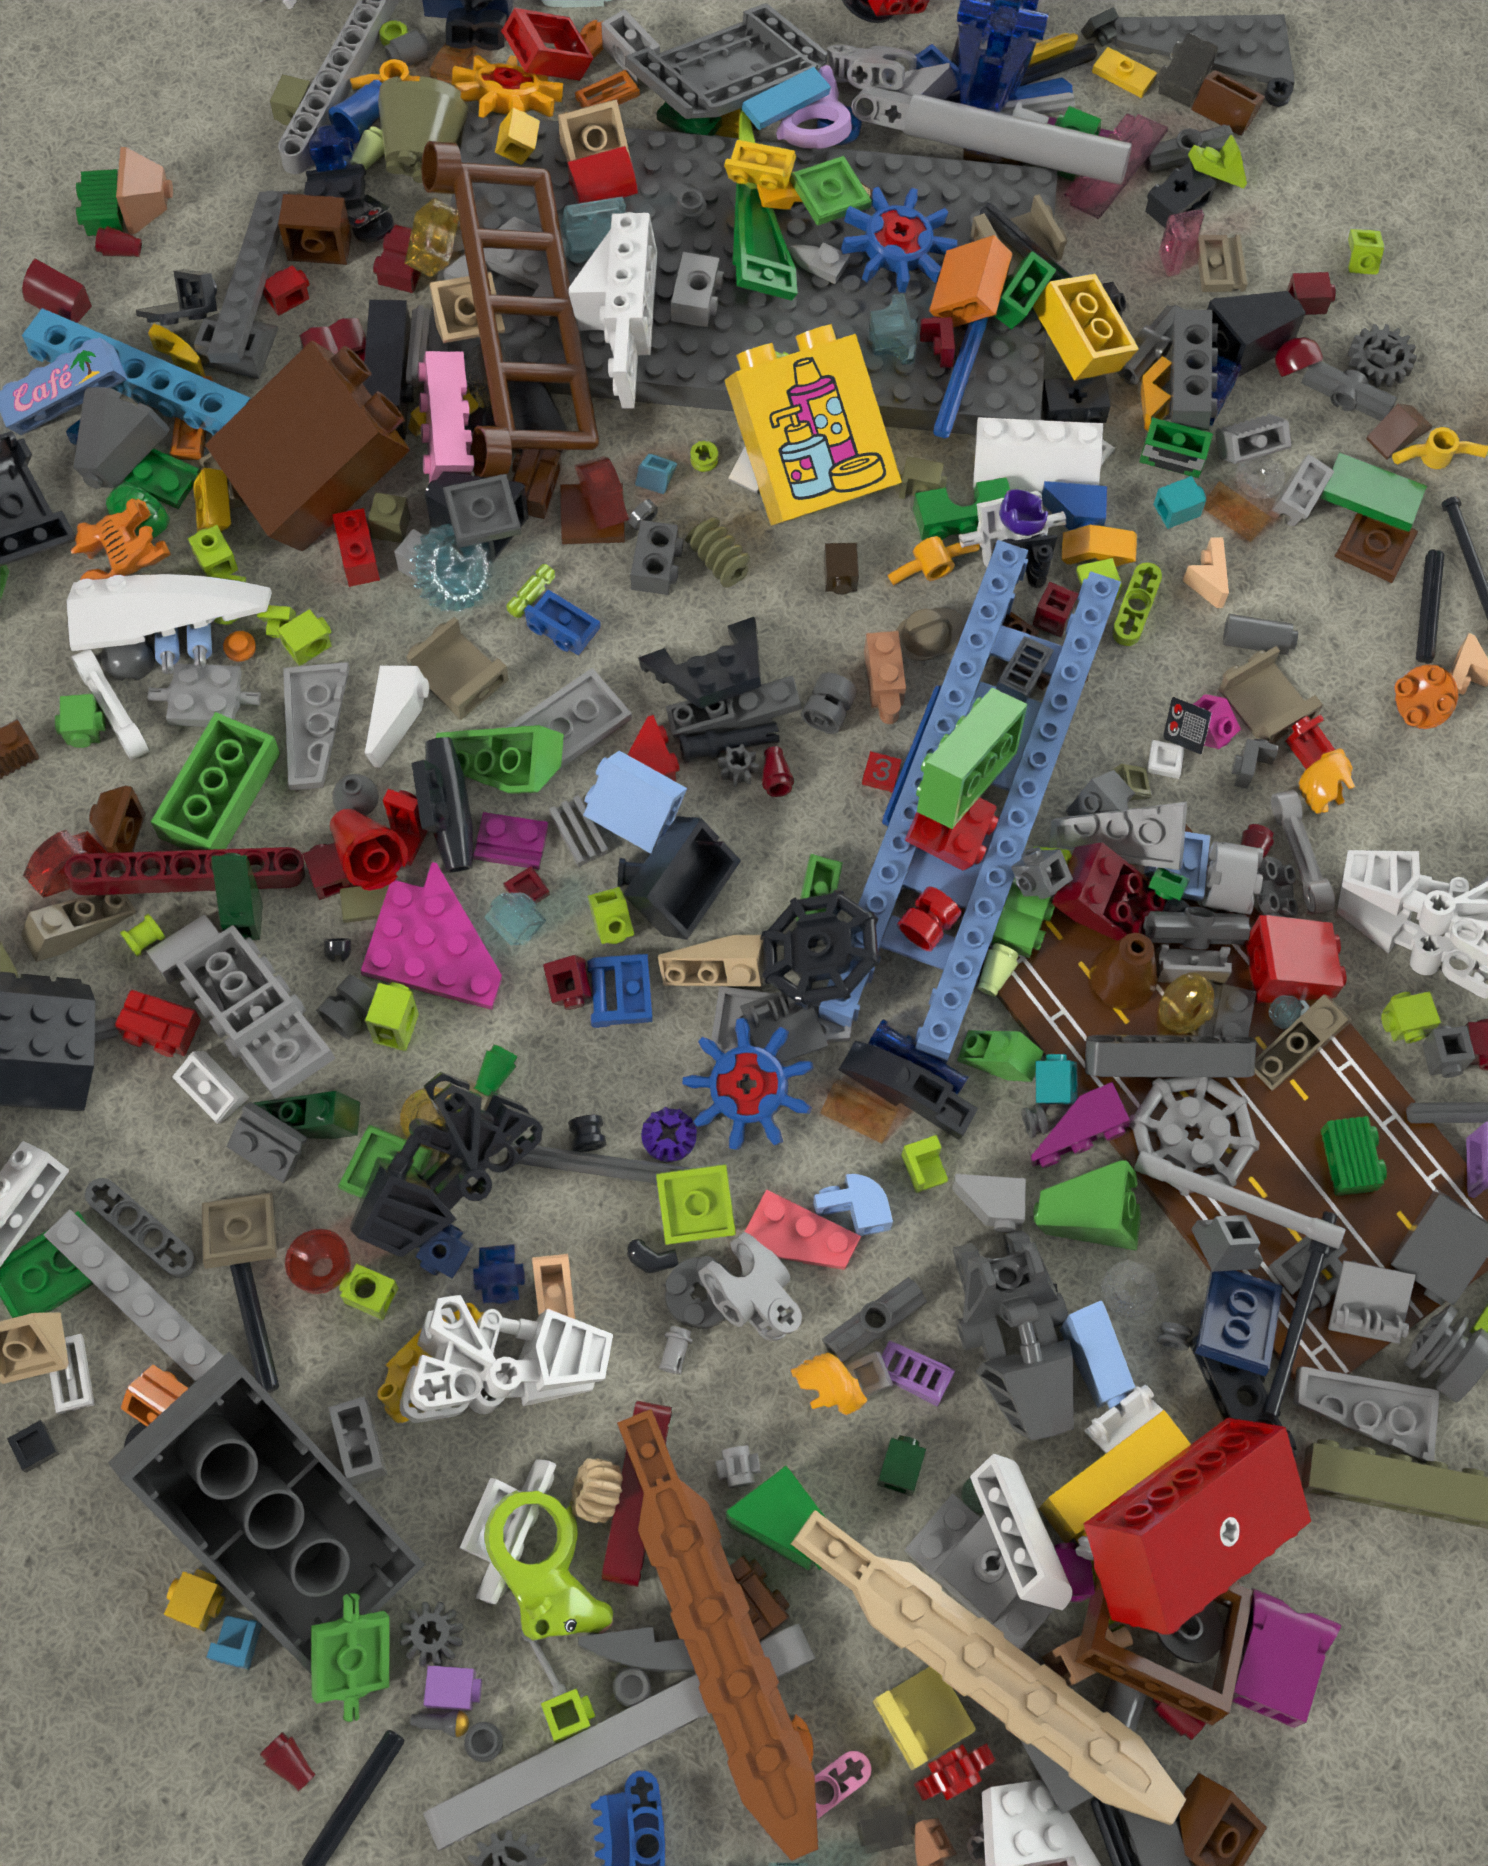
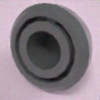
M349 774L342 777L336 783L332 799L337 811L353 809L366 816L375 809L379 793L374 782L368 777L361 774Z

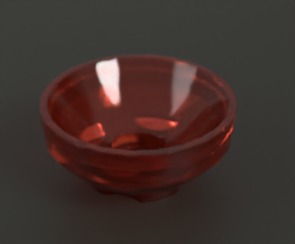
M313 1229L304 1232L291 1243L285 1257V1270L290 1281L299 1289L312 1294L326 1293L339 1286L344 1276L349 1272L351 1265V1256L345 1241L337 1233L327 1229ZM323 1258L330 1259L332 1261V1269L329 1274L321 1277L314 1275L313 1267L315 1263Z

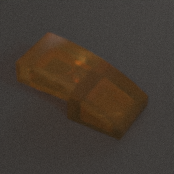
M445 42L429 70L430 78L452 83L453 67L458 66L469 69L478 47L456 49L446 45Z

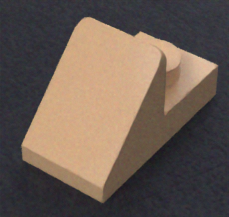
M1223 537L1210 538L1206 550L1201 552V565L1188 566L1183 578L1184 583L1216 608H1223L1229 594Z
M1468 633L1460 646L1450 674L1456 681L1458 694L1461 695L1465 694L1470 681L1484 687L1488 686V658L1476 636Z
M568 1254L533 1257L532 1264L538 1316L549 1309L575 1319Z

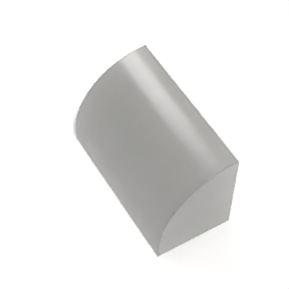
M203 914L146 951V953L167 983L170 984L182 976L175 962L217 936L219 932L206 915Z

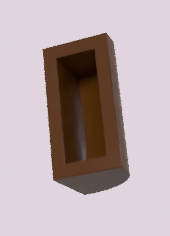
M1214 70L1205 77L1191 110L1221 126L1230 125L1232 132L1242 136L1257 115L1265 96Z

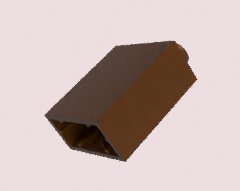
M311 340L205 444L268 537L299 551L306 550L334 523L332 514L346 512L410 451L407 444L396 431V428L404 422L403 415L382 393L377 391L373 396L369 394L362 383L371 376V372L359 356L346 346H343L334 354Z

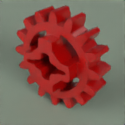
M987 1743L970 1752H967L964 1744H961L929 1762L927 1765L932 1773L914 1783V1786L922 1801L932 1798L942 1792L947 1801L981 1782L982 1779L978 1771L992 1764L996 1759Z

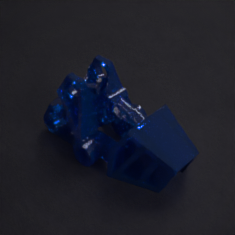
M1039 0L960 1L957 22L970 25L968 27L958 24L960 104L1000 113L1016 94L1036 45V41L1032 40L1043 41L1048 23L1049 13L1037 11ZM988 40L986 49L980 48L981 44Z

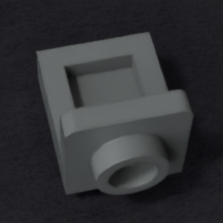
M1247 738L1241 754L1235 755L1232 764L1231 774L1236 775L1234 786L1247 789L1254 776L1256 761L1272 765L1278 754L1279 746L1271 744L1264 739L1252 740Z

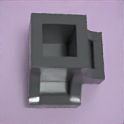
M1115 770L1091 779L1066 812L1069 816L1129 809L1127 803L1134 796L1135 792Z
M1246 1215L1216 1216L1213 1220H1197L1192 1227L1195 1238L1212 1272L1258 1269L1263 1262V1258L1258 1250L1260 1241Z

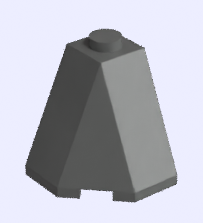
M87 387L84 392L73 467L83 477V481L95 489L116 488L170 430L150 407L140 402L136 407L128 401L121 400V393L105 387Z

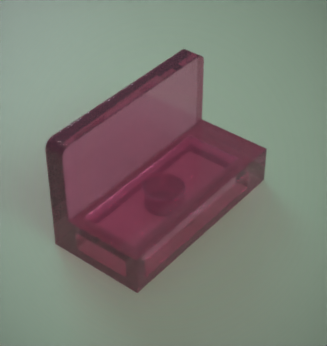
M1202 209L1168 217L1158 252L1168 277L1180 273L1185 253L1195 249L1205 216Z

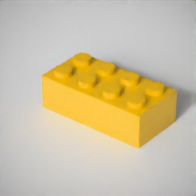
M1163 1410L1053 1493L1039 1509L1064 1543H1069L1075 1539L1079 1544L1078 1539L1080 1537H1087L1084 1522L1186 1449L1191 1443L1166 1411Z

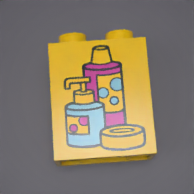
M832 324L795 336L800 351L777 358L773 343L761 345L737 354L736 357L741 370L736 371L724 380L771 526L902 483L857 336L853 334L836 340Z

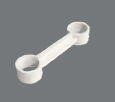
M91 649L71 656L79 675L94 695L129 759L132 761L148 753L149 749L135 723L131 721L104 676Z

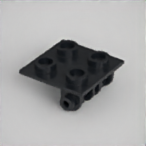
M1039 534L1028 539L1002 540L1003 542L1028 550L1026 558L1028 563L1025 571L1027 581L1034 588L1043 587L1047 580L1046 576L1049 573L1057 535L1046 536ZM994 543V545H993L992 553H993V551H994V548H995V546H996V543Z

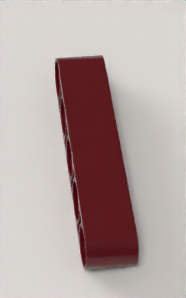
M636 1400L633 1416L652 1409L666 1445L672 1407ZM626 1449L621 1473L623 1477L621 1483L622 1492L620 1493L619 1503L615 1507L602 1581L639 1587L640 1572L643 1568L646 1552L638 1532L644 1493Z

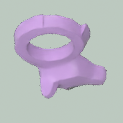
M825 65L818 71L831 86L830 94L784 117L776 132L778 140L785 139L791 145L801 148L822 149L838 144L849 136L852 129L851 115L848 109L838 101V86L830 66ZM820 118L834 121L830 126L820 129L797 127L801 122L810 119Z

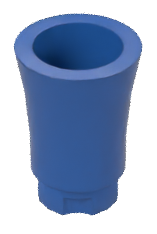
M373 80L370 84L364 85L355 94L331 107L328 111L329 120L334 130L353 144L358 143L364 130H368L380 117L378 97L382 83L379 80Z

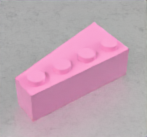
M425 351L423 362H418V381L424 382V393L419 395L420 412L426 413V424H421L422 443H427L428 454L423 455L424 474H429V483L432 480H437L443 471L471 475L474 467V457L470 455V445L472 444L471 430H465L469 420V405L467 400H463V395H466L467 391L464 353Z

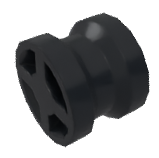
M595 1114L583 1115L573 1118L568 1122L569 1131L574 1134V1139L571 1142L573 1151L588 1152L599 1150L607 1145L606 1138L601 1134L600 1129L603 1126L602 1116Z

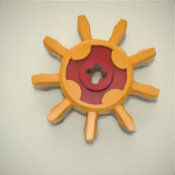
M476 55L474 56L473 70L454 66L452 70V85L461 91L460 98L464 102L477 101L479 103L478 116L485 118L492 111L500 114H509L513 108L525 113L534 110L550 118L553 116L554 102H562L563 83L548 82V76L525 73L523 68L518 66L517 58L513 55L509 56L506 64H490L481 56Z

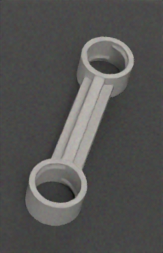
M1295 790L1275 793L1271 796V809L1276 823L1279 826H1283L1303 882V898L1308 912L1314 915L1332 911L1335 907L1334 892L1330 882L1322 877L1302 822L1300 798Z

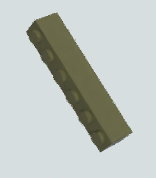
M1318 1439L1317 1443H1312L1305 1449L1302 1477L1303 1492L1488 1529V1477H1484L1485 1472L1482 1470L1463 1468L1462 1472L1449 1470L1448 1464L1443 1462L1426 1461L1424 1465L1412 1462V1457L1403 1454H1389V1457L1375 1455L1376 1451L1368 1447L1356 1446L1353 1447V1450L1339 1448L1338 1442L1327 1439Z

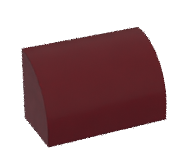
M34 258L23 280L22 293L24 300L40 310L43 308L78 323L92 307L84 285Z

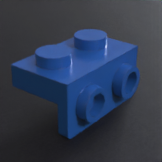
M549 589L534 607L528 605L524 609L526 623L531 631L537 635H546L561 650L565 652L570 650L578 656L601 628L599 620Z

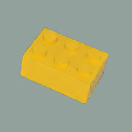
M1096 274L1050 281L1033 305L1037 316L1074 381L1119 372L1139 350Z

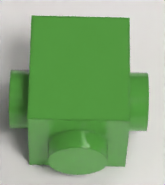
M94 695L60 696V715H55L57 734L62 735L67 745L76 748H85L90 746L91 743H100V731H105L106 723L104 713L100 711Z

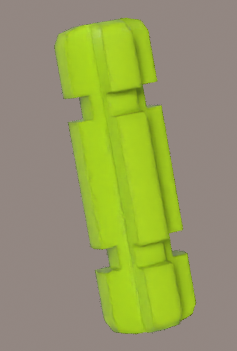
M547 564L540 565L535 571L537 575H532L516 593L518 596H514L507 603V611L515 618H520L525 613V607L532 605L546 589L544 585L548 586L554 580L555 571Z

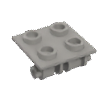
M1344 1260L1328 1329L1400 1344L1401 1337L1406 1338L1409 1331V1324L1405 1323L1416 1275Z

